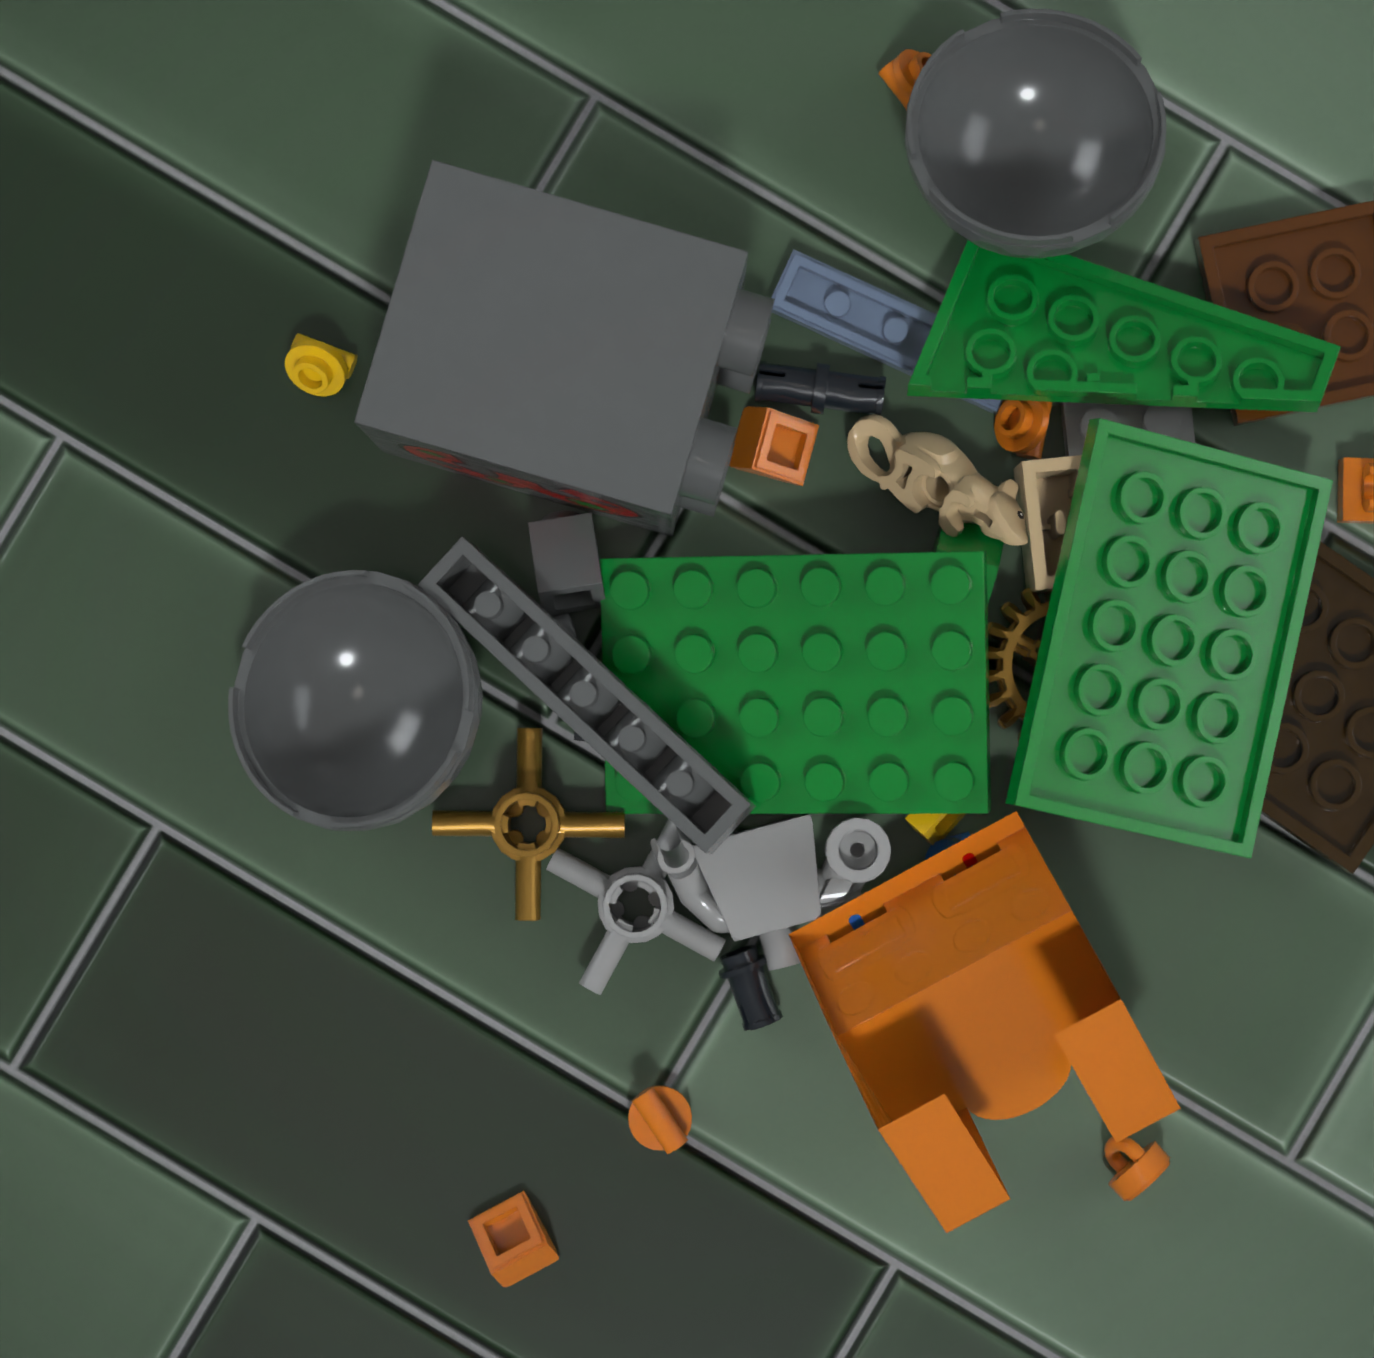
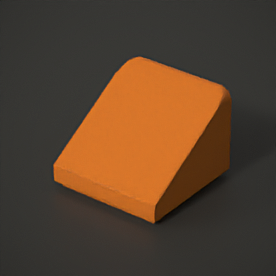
M747 406L741 415L729 466L752 474L803 486L819 425L768 407Z
M525 1191L468 1220L491 1275L503 1287L512 1286L559 1260L556 1248Z

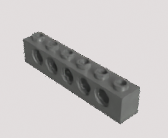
M463 536L418 584L704 853L713 854L756 807L487 555Z

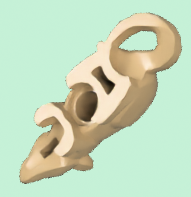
M875 414L861 417L849 431L847 439L848 451L851 460L859 471L871 480L879 482L882 490L889 489L912 512L918 513L926 507L938 511L939 525L947 535L955 537L961 534L964 523L979 525L984 535L1001 540L1005 544L1018 546L1028 543L1025 515L1016 501L1018 484L1014 480L1009 479L1002 482L999 486H995L978 473L965 453L951 440L931 432H910L902 435L891 421ZM870 436L880 439L885 448L890 463V469L887 472L881 469L870 456L868 447Z

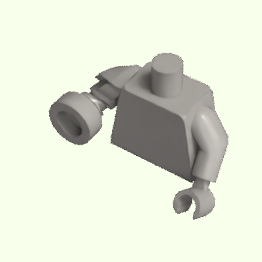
M803 814L732 833L713 854L704 853L696 844H692L691 840L678 827L676 829L681 843L675 849L669 851L660 849L656 838H653L650 842L657 863L663 871L667 872L680 902L712 932H730L734 941L759 935L768 971L801 963L789 937L790 933L797 930L796 925L816 920L860 896L865 883L874 880L884 872L890 861L891 853L888 836L880 825L869 819L854 817L841 821L831 830L825 844L826 858L822 866L817 868L813 822L810 814Z

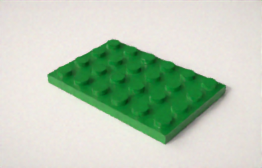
M1102 418L1090 419L1005 803L1251 859L1333 480Z
M987 551L600 559L605 599L601 600L602 663L756 806L750 814H988L991 811ZM605 760L606 812L663 814Z

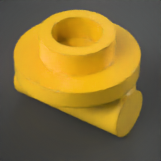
M297 333L285 358V370L290 380L306 393L321 397L331 396L339 392L346 380L351 377L358 355Z

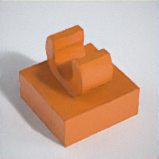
M1343 457L1338 460L1337 523L1374 524V458Z

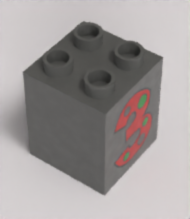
M432 160L354 423L384 453L673 537L681 508L714 517L734 450L737 428L707 419L717 385L750 394L769 331L770 316L775 299L744 290L748 251Z

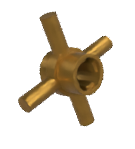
M517 728L516 788L503 795L493 808V811L433 810L432 812L433 836L492 837L501 852L516 860L515 920L518 921L541 920V860L553 854L565 837L625 838V812H565L558 798L542 788L543 728ZM526 805L536 807L538 814L545 817L546 822L545 830L539 832L536 842L532 843L524 842L522 832L511 830L510 824L512 817L522 815Z

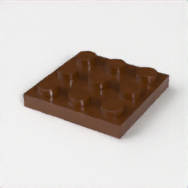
M1374 200L1198 237L1194 241L1207 302L1341 346L1319 408L1374 397ZM1230 409L1234 426L1300 413L1293 411Z

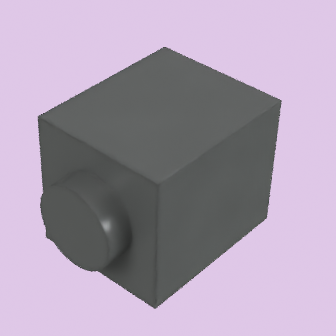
M562 510L547 514L540 521L528 522L537 589L542 608L551 616L601 608V600L605 599L592 513L578 514L575 511Z

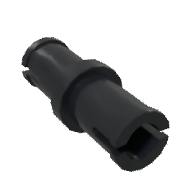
M760 360L755 401L761 402V400L810 406L811 413L822 415L825 408L881 416L886 385L885 376L873 377L829 371L830 364L817 363V369L766 363L767 361Z

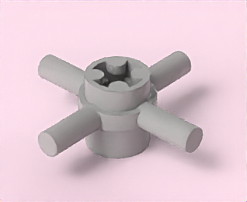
M669 819L657 838L660 849L666 851L675 849L681 843L676 829L677 826ZM559 847L546 868L547 871L598 898L599 917L607 931L579 981L580 985L596 994H602L629 943L647 942L662 933L714 962L726 941L723 937L674 911L673 893L665 880L667 872L663 871L658 865L652 849L643 866L625 867L611 876ZM638 887L643 888L649 892L648 900L650 904L655 906L653 914L650 917L640 915L635 918L634 922H629L622 917L625 909L623 903L618 901L619 895L623 890L631 892Z

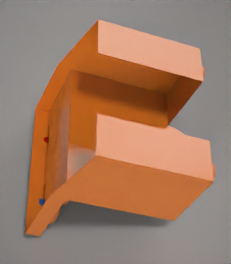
M1017 811L789 934L826 1021L878 1131L946 1233L1010 1200L1008 1192L969 1111L978 1117L990 1120L1009 1119L1026 1114L1046 1103L1062 1088L1069 1076L1071 1065L1116 1143L1181 1109L1120 995Z

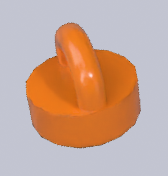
M1111 1137L1104 1146V1153L1108 1163L1117 1173L1109 1181L1108 1185L1123 1201H1131L1170 1165L1169 1160L1171 1157L1156 1141L1142 1148L1129 1137L1117 1143ZM1121 1152L1125 1153L1131 1160L1128 1161Z

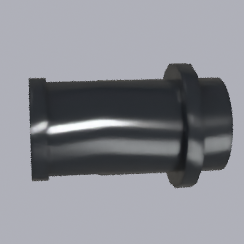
M748 945L720 957L723 968L719 970V975L721 979L727 978L743 1021L744 1031L759 1029L780 1020L783 1015L781 1010L778 1009L763 967L767 963L764 954L759 955L757 946Z

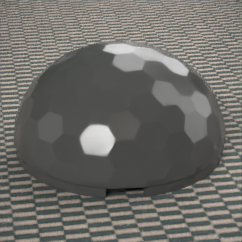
M1020 9L1001 12L998 19H992L966 32L961 29L939 46L921 69L907 104L905 149L910 170L916 185L930 208L949 228L974 245L1001 255L1019 258H1046L1070 254L1107 238L1135 214L1154 186L1165 155L1166 113L1162 94L1157 91L1147 69L1141 63L1142 57L1123 38L1103 25L1080 15L1051 9Z
M365 570L337 571L315 577L292 588L277 599L256 621L241 646L246 649L242 654L234 688L229 687L228 717L233 744L244 770L257 789L270 802L296 819L335 831H365L400 823L433 803L457 778L471 754L482 716L483 699L481 678L475 654L459 623L430 594L412 582L381 572Z

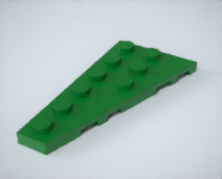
M967 240L908 383L907 396L1317 412L1341 346L1067 254L1046 258L1010 257L980 248Z

